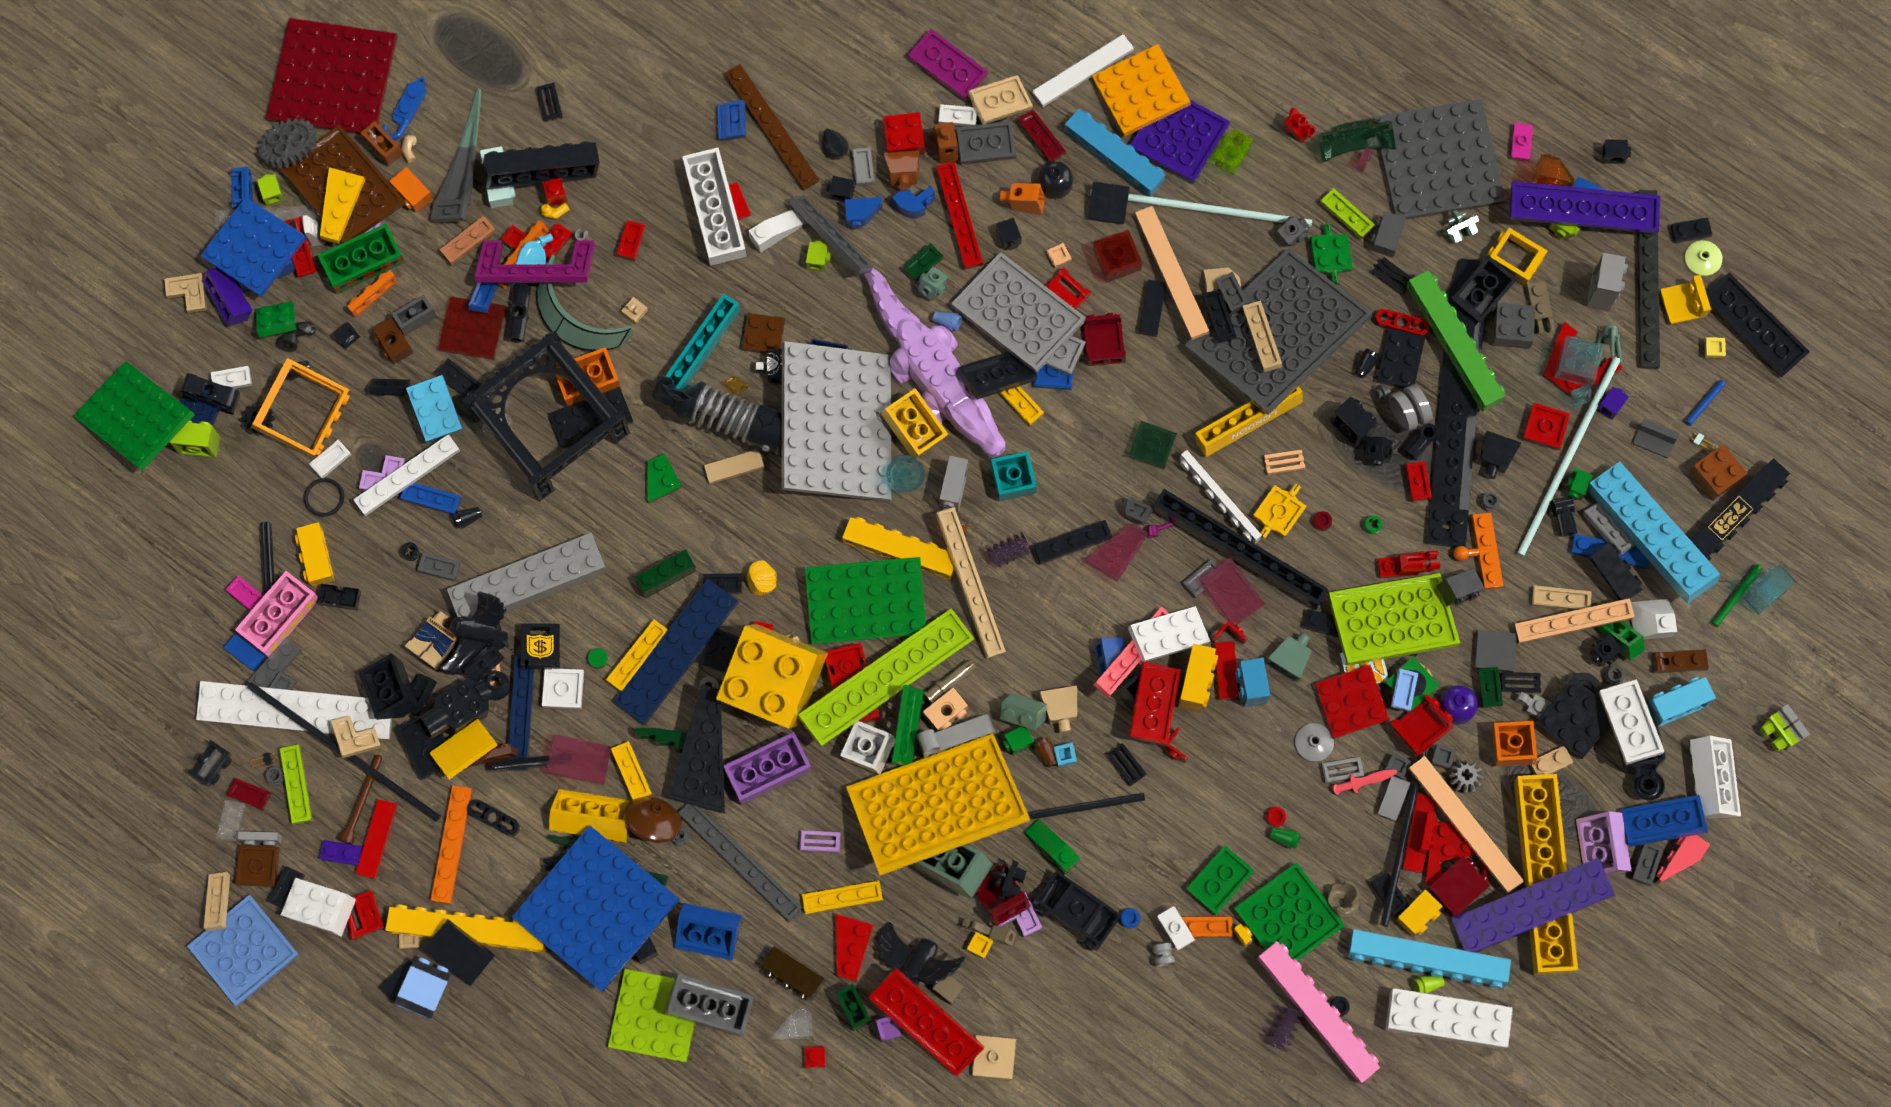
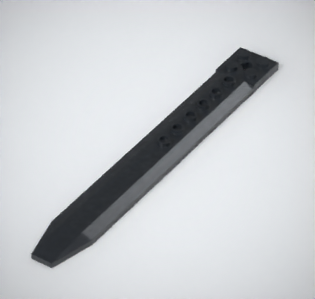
M1461 258L1448 293V303L1455 308L1457 318L1465 324L1468 336L1474 339L1476 349L1479 353H1482L1484 319L1479 323L1451 299L1480 264V260ZM1444 348L1427 544L1456 548L1458 546L1466 547L1477 403ZM1446 523H1450L1453 527L1449 532L1446 531V528H1443V525H1446Z

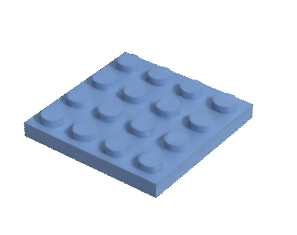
M251 895L247 896L227 913L226 929L205 931L187 946L236 1007L299 956V953Z

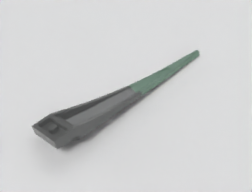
M479 88L476 90L469 118L456 155L433 204L431 221L435 223L465 221L468 205H471L482 92Z

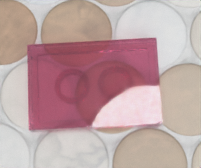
M1231 558L1199 580L1228 621L1234 626L1265 605Z
M554 734L546 773L604 785L611 746Z

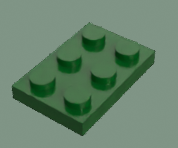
M1224 845L1186 890L1216 916L1255 871Z

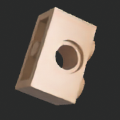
M952 688L925 709L923 716L935 731L938 732L951 727V722L956 718L958 720L963 718L967 714L968 705L957 691ZM944 708H949L952 710V713L949 716H944L941 711Z

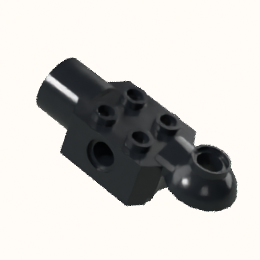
M494 670L482 675L479 682L469 678L436 696L433 708L417 716L422 731L432 740L444 732L454 736L476 719L479 721L483 720L488 716L489 701H498L508 695L510 681L504 673ZM496 681L500 686L493 687L490 682Z
M1653 720L1658 736L1662 743L1657 721ZM1617 743L1624 771L1634 775L1632 785L1635 794L1646 801L1658 799L1664 792L1665 782L1662 776L1656 772V769L1665 761V752L1626 765ZM1649 783L1653 789L1647 790L1643 784Z

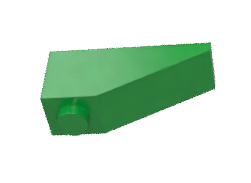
M1624 621L1596 627L1605 638L1610 634L1623 648L1620 654L1629 661H1632L1645 650L1643 635Z
M1038 819L1025 831V834L1064 875L1079 863L1080 857L1041 820Z

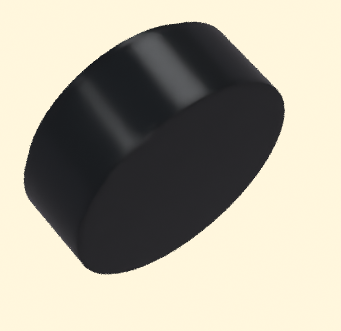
M1338 996L1330 1002V1007L1333 1005L1339 1011V1017H1343L1349 1012L1350 1004L1346 998Z

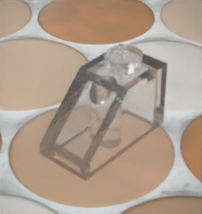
M808 1009L796 1010V1013L791 1014L774 1033V1042L814 1039L812 1012H808Z

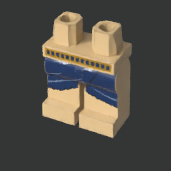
M441 611L434 618L429 617L415 637L405 645L410 652L436 671L440 669L455 646L460 642V639L450 632V627L449 629L444 627L449 617Z

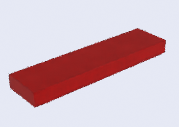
M381 799L377 800L355 873L356 875L376 879L398 806L397 803Z

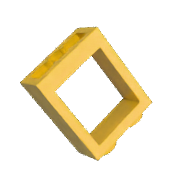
M1508 228L1506 233L1502 231L1497 239L1499 244L1497 247L1492 246L1487 256L1489 255L1513 275L1518 283L1526 286L1544 259L1547 250L1513 229ZM1508 239L1536 255L1525 273L1497 256Z

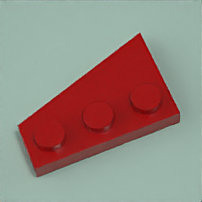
M836 914L837 977L857 982L873 924Z

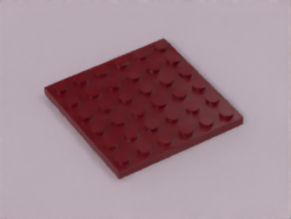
M289 18L266 120L287 123L288 119L291 122L295 118L298 119V122L304 119L305 122L309 121L314 128L332 130L340 125L346 133L361 135V132L374 121L378 124L398 38L397 33Z

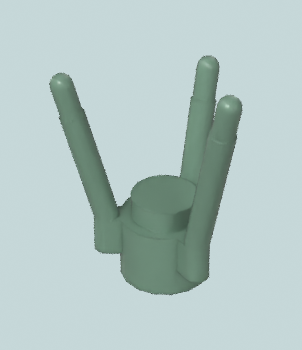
M1605 325L1603 332H1599V339L1590 363L1592 367L1603 340L1605 343L1610 344L1611 356H1614L1616 343L1617 356L1620 359L1619 363H1622L1618 327L1615 325Z

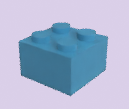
M1264 658L1240 661L1235 672L1236 683H1240V691H1238L1239 701L1243 702L1244 707L1267 704L1271 695Z

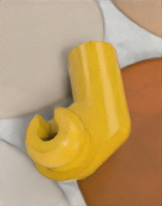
M565 202L557 208H552L548 204H544L541 207L542 215L552 219H558L570 210Z

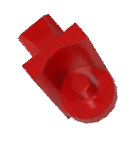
M1296 108L1290 109L1289 116L1283 122L1284 129L1287 132H1291L1300 142L1305 143L1307 138L1313 137L1316 128L1310 125L1304 114H1300Z

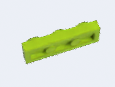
M1334 188L1321 200L1320 204L1360 239L1364 238L1374 228L1375 224Z

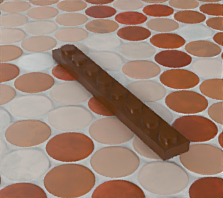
M741 64L727 71L725 77L740 99L745 102V106L803 191L818 183L819 178Z

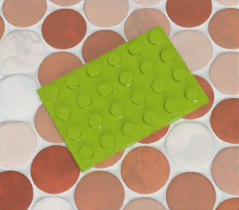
M1437 573L1329 592L1328 599L1347 666L1459 646L1460 640L1450 606H1446L1436 588L1442 582L1441 574Z

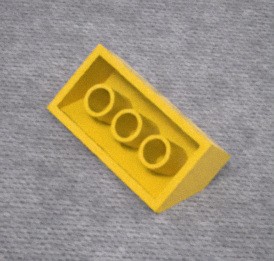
M559 789L550 810L549 830L581 836L590 825L606 839L616 842H627L630 830L624 821V811L632 800Z

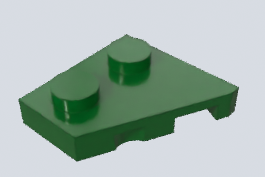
M665 453L648 461L647 499L649 504L682 488Z

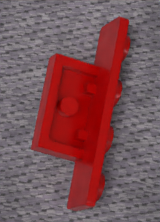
M1417 794L1403 863L1404 870L1422 873L1426 853L1429 849L1433 848L1434 838L1432 837V831L1436 830L1438 819L1435 818L1436 812H1434L1436 803L1429 795Z

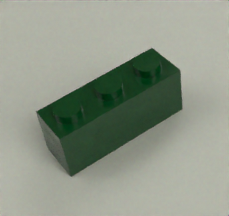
M685 549L638 574L635 578L645 598H648L696 572V567Z

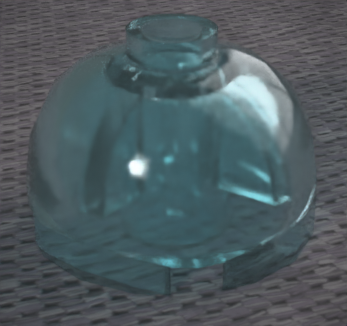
M897 456L887 467L886 477L888 484L897 493H914L920 488L924 480L923 465L913 456Z

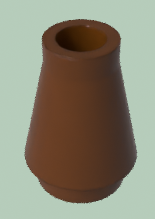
M1047 737L1034 744L1035 752L1046 763L1048 768L1057 763L1052 742Z

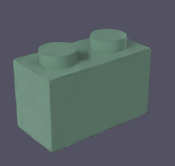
M1011 693L1002 701L1000 719L1036 730L1045 722L1047 704Z

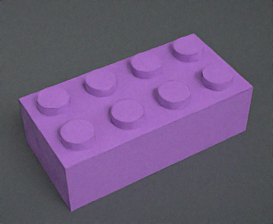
M794 732L723 766L741 805L812 771L811 765Z

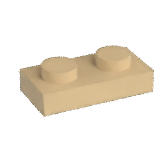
M1562 746L1537 758L1535 765H1530L1535 775L1553 774L1574 762L1566 747Z

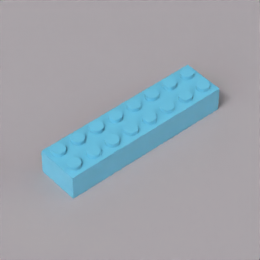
M1618 462L1589 483L1588 492L1597 503L1599 502L1634 541L1635 546L1687 604L1718 583L1720 573L1621 462Z

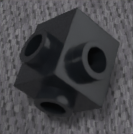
M1367 436L1366 446L1364 447V459L1370 461L1371 465L1374 466L1390 463V458L1393 454L1392 441L1386 437Z
M1609 634L1603 640L1600 638L1591 645L1593 649L1589 653L1595 664H1600L1601 667L1606 664L1610 666L1618 659L1616 655L1623 648Z

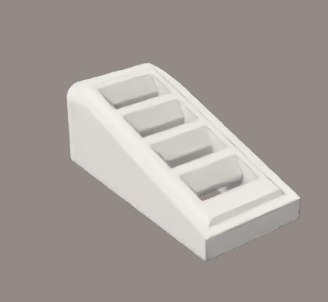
M304 215L302 217L304 233L312 247L325 245L326 240L320 237L321 225L309 216Z

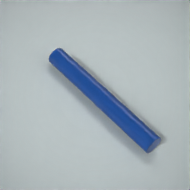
M1719 380L1685 420L1687 425L1691 426L1726 385L1724 381Z

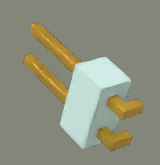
M1694 433V436L1697 437L1695 439L1691 438V441L1693 440L1692 444L1697 447L1701 445L1711 451L1710 448L1700 443L1702 440L1714 447V444L1704 439V435L1701 433L1698 435Z

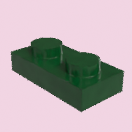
M930 243L903 267V270L917 282L923 273L926 274L943 259V255Z
M1498 667L1478 669L1483 708L1503 706Z

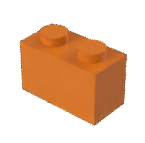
M407 167L389 181L392 187L404 199L405 206L409 210L413 209L417 213L433 200L431 192Z

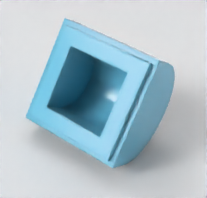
M1073 742L1054 747L1059 767H1066L1077 763Z

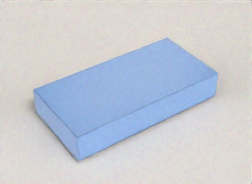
M1398 669L1390 707L1411 711L1418 673Z

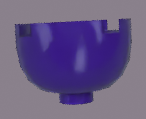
M1451 686L1439 698L1441 705L1439 708L1443 712L1446 710L1452 716V724H1465L1477 712V697L1466 686Z

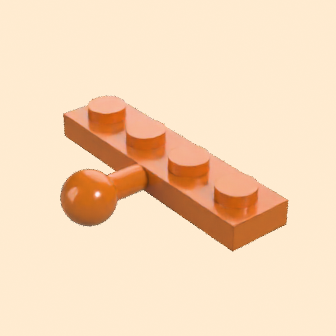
M1491 513L1473 514L1471 521L1476 548L1467 549L1464 546H1458L1455 548L1453 555L1458 561H1464L1468 557L1477 556L1481 581L1485 588L1483 590L1502 588L1503 580Z

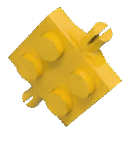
M1294 483L1289 492L1280 489L1276 485L1271 489L1253 515L1255 519L1264 525L1260 532L1263 535L1262 539H1266L1270 531L1276 532L1284 538L1287 536L1306 509V505L1296 498V494L1301 489V486Z

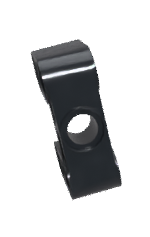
M190 373L186 374L180 390V395L183 399L191 402H197L198 399H202L217 405L219 411L230 415L234 414L240 399V392L237 389ZM212 388L215 390V393L207 395L205 390Z

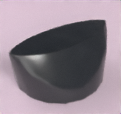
M825 129L821 143L823 154L831 160L843 158L849 150L846 138L834 130Z

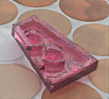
M1132 523L1108 544L1101 547L1094 555L1087 558L1085 562L1118 582L1147 538L1148 532Z

